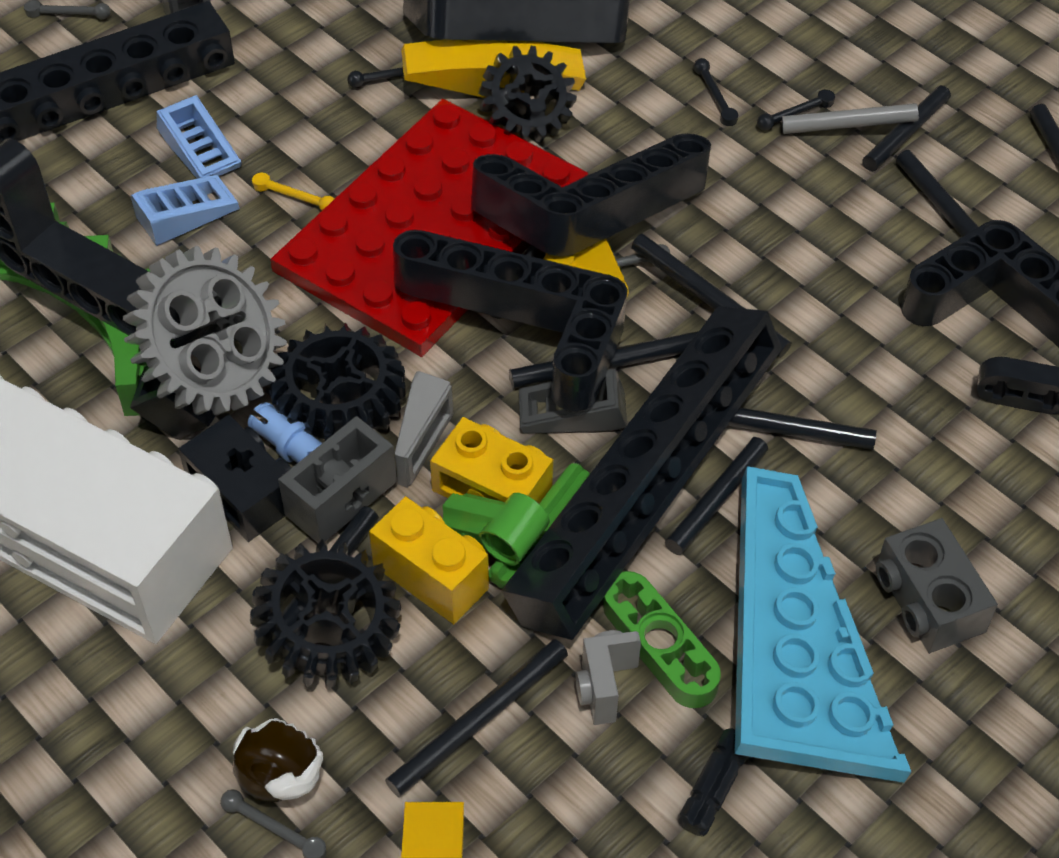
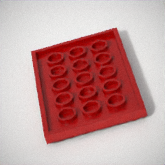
M442 98L270 259L272 272L416 355L423 357L468 309L401 292L394 282V239L405 231L422 230L522 254L529 247V243L472 209L471 194L474 160L486 154L503 155L561 187L588 176V172L512 133L505 134L504 129L491 125L488 121Z

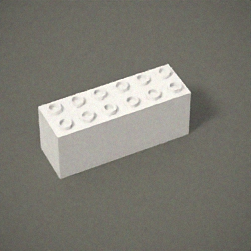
M0 375V560L146 640L157 644L233 549L219 488L208 477L199 473L191 475L175 467L161 453L156 451L148 453L130 444L119 432L112 429L104 431L88 423L77 411L71 408H64L63 410L45 401L34 389L30 387H23L21 389L5 381Z

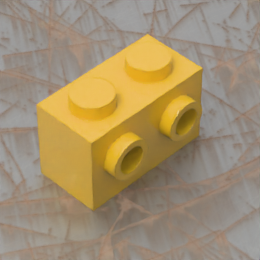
M465 417L461 418L430 460L432 491L446 498H449L453 493L459 495L468 493L505 502L511 494L522 493L540 503L553 486L552 458L546 456L540 449L534 446H524L501 435L495 428L489 425H480Z
M405 496L369 530L373 566L383 563L386 576L453 625L489 589L488 554L484 547L475 538L469 535L461 536L445 524L442 517L428 506L420 507Z

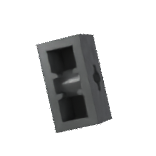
M354 417L278 479L285 516L317 543L322 539L326 542L351 521L364 506L370 505L397 482L393 444L359 417Z

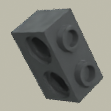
M943 518L885 538L876 564L878 580L886 592H892L902 609L903 620L908 631L914 637L920 638L929 654L987 632L998 603ZM911 563L919 564V565L923 566L924 568L917 567V566H915V565H913V564H911ZM937 606L946 607L950 609L952 612L944 611Z

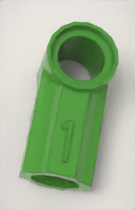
M453 493L442 506L443 520L447 526L461 536L469 535L475 538L494 558L502 563L513 566L519 564L550 522L544 508L534 499L522 493L511 494L505 502L468 493L464 495Z

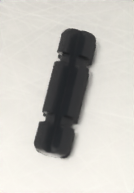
M733 728L723 731L716 744L715 752L710 755L692 789L691 797H688L680 812V826L695 835L704 836L708 833L715 820L716 812L720 810L738 775L740 766L743 765L747 756L735 754V729Z

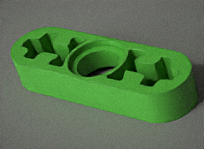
M631 571L621 572L603 597L604 614L617 631L622 633L637 631L639 633L641 641L640 659L677 703L688 708L707 706L715 699L718 692L721 671L717 661L644 576ZM623 593L627 598L637 595V610L629 601L618 603V595ZM639 612L642 618L637 623V617ZM653 629H666L674 635L676 642L669 648L657 649L648 644L645 635ZM685 653L684 662H683V665H682V664L679 662V659H680V658L682 657V655ZM685 669L693 677L703 674L705 676L703 686L700 687L695 681L685 684Z

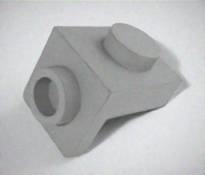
M617 630L601 632L594 637L583 638V671H576V687L580 705L590 704L594 725L616 722L619 695L614 671L638 667L641 641L637 631L622 633Z

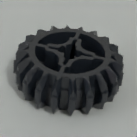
M346 322L340 330L332 331L325 323L322 333L315 335L306 329L303 342L290 339L289 346L287 347L288 352L277 353L284 363L281 366L271 368V372L276 378L275 382L271 383V390L269 391L271 403L275 405L278 413L287 417V422L290 424L303 422L305 426L304 431L316 439H324L326 441L356 416L372 429L387 431L390 418H399L401 403L404 402V397L406 396L405 368L399 360L395 347L387 346L382 334L370 337V333L365 326L356 332H351ZM366 374L370 375L374 380L367 378ZM301 390L310 392L311 397L315 398V400L305 396Z
M322 539L317 543L315 553H310L300 543L295 548L294 559L280 553L279 557L276 558L275 569L265 568L261 574L260 583L262 586H256L252 593V603L256 607L250 611V624L258 628L254 632L256 645L268 646L265 652V659L268 665L284 659L282 674L285 676V679L293 675L298 669L304 672L303 683L306 687L314 682L315 675L324 676V682L330 689L336 684L337 674H342L352 685L358 679L359 668L371 674L377 668V657L386 658L389 656L392 649L390 640L397 638L400 629L399 621L396 618L400 616L401 603L399 600L393 599L397 589L395 581H382L385 573L383 563L371 567L366 566L368 561L366 549L355 557L347 555L348 546L345 541L339 545L337 552L328 551V547ZM293 594L298 599L297 607L301 612L297 614L296 623L289 627L283 618L281 606L287 597ZM360 600L366 607L370 618V625L362 634L354 627L356 620L351 615L354 612L355 604ZM323 642V643L329 644V645H331V646L317 645V644H314V643Z

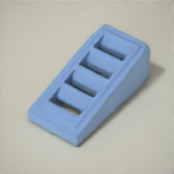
M197 95L157 111V130L197 179L213 175L221 176L241 167V160ZM190 125L195 126V128H192L183 133L181 132V129L185 127H188ZM200 135L204 136L203 139H200L191 144H189L188 140H191ZM210 145L214 148L198 156L195 153ZM219 156L223 159L207 167H204L202 164Z
M218 175L154 187L131 195L135 216L156 246L239 209L238 201ZM215 192L219 199L210 200L207 195ZM197 199L200 201V203L197 204L192 203V201H195Z

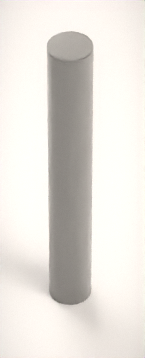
M913 103L782 116L783 134L915 122L919 119L918 105Z

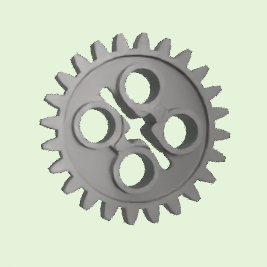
M199 246L189 249L184 254L179 249L166 256V260L162 258L149 266L150 272L136 279V283L141 290H137L127 297V300L138 310L123 316V321L136 326V332L125 337L124 341L129 344L139 345L141 350L130 359L131 363L139 364L146 362L149 367L141 380L145 383L157 378L161 382L157 391L159 398L174 392L176 393L175 408H183L192 402L194 414L196 415L207 412L210 408L214 415L227 412L230 408L234 411L247 406L248 400L251 401L263 396L262 387L274 383L276 380L270 371L271 368L281 366L284 363L273 351L287 345L285 339L275 335V329L285 325V320L273 318L270 312L280 304L279 300H265L263 297V293L267 290L269 283L265 281L255 285L251 281L255 271L253 266L241 272L238 271V256L235 254L221 262L219 248H213L204 253V255ZM213 291L220 297L222 307L214 300ZM170 306L178 313L180 325L171 317ZM234 314L242 316V322L229 326L217 333L209 334L176 349L170 346L171 339L186 335L198 328H204ZM234 338L240 343L242 354L235 348ZM191 354L200 362L201 373L192 365Z

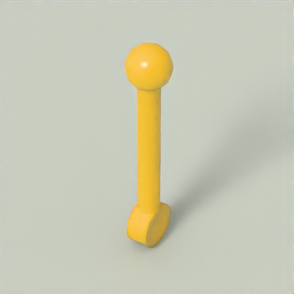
M257 173L252 177L253 188L256 191L262 192L269 189L319 206L321 211L335 199L332 196L321 198L271 181L267 173Z

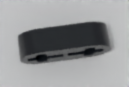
M1009 357L989 358L979 367L977 392L981 398L990 403L1045 414H1058L1059 367Z

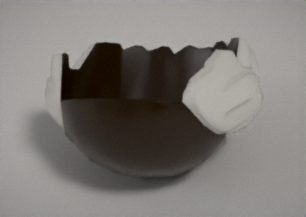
M274 718L265 721L256 728L245 727L233 745V774L241 789L257 800L280 802L282 800L299 798L309 793L315 787L320 777L319 769L323 761V752L316 745L314 738H307L306 732L297 730L293 723L286 724L284 720Z

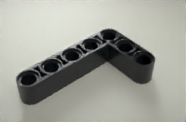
M403 0V13L424 35L447 40L620 43L626 40L630 0Z
M678 134L564 187L557 185L511 158L498 154H486L476 158L473 163L471 206L476 213L544 253L559 257L570 256L704 190L711 143L705 137L697 134Z
M5 139L0 144L1 261L19 275L129 336L136 332V326L123 321L124 315L138 310L127 300V297L133 292L141 290L136 283V279L149 271L57 222L35 157L17 140ZM170 306L171 317L180 325L178 313ZM211 325L171 339L170 346L176 349L197 340Z
M992 220L927 258L911 270L901 307L902 313L908 321L922 327L933 326L992 290L1059 347V261L1017 226L1003 220Z
M422 230L405 231L394 239V282L401 292L563 333L553 359L551 390L553 402L559 408L572 412L584 411L595 403L624 329L628 289L619 278Z

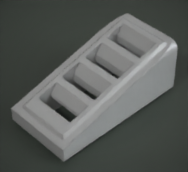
M417 371L412 380L395 449L398 485L406 488L414 481L454 414L451 383L421 371Z

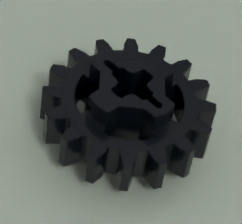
M532 45L527 55H522L517 46L512 48L509 59L502 53H499L495 58L494 66L488 65L483 74V78L486 81L481 83L478 94L487 98L483 99L480 110L482 112L492 111L493 115L489 124L497 126L501 123L504 126L505 134L512 133V131L516 132L518 137L525 141L529 134H533L537 143L543 142L546 130L555 137L562 128L561 123L567 124L572 112L569 108H572L577 100L576 95L568 93L575 83L574 78L562 77L567 65L564 62L556 66L551 64L553 53L550 51L543 58L538 57L536 46ZM510 74L509 84L500 90L501 80ZM555 99L554 110L546 116L544 113L547 109L546 105Z

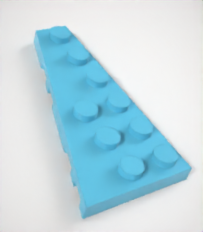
M747 466L742 477L735 754L904 783L911 774L910 766L905 754H899L890 732L894 726L887 706L881 707L871 682L874 672L847 602L838 596L832 580L836 573L830 558L823 556L815 532L818 526L798 475Z

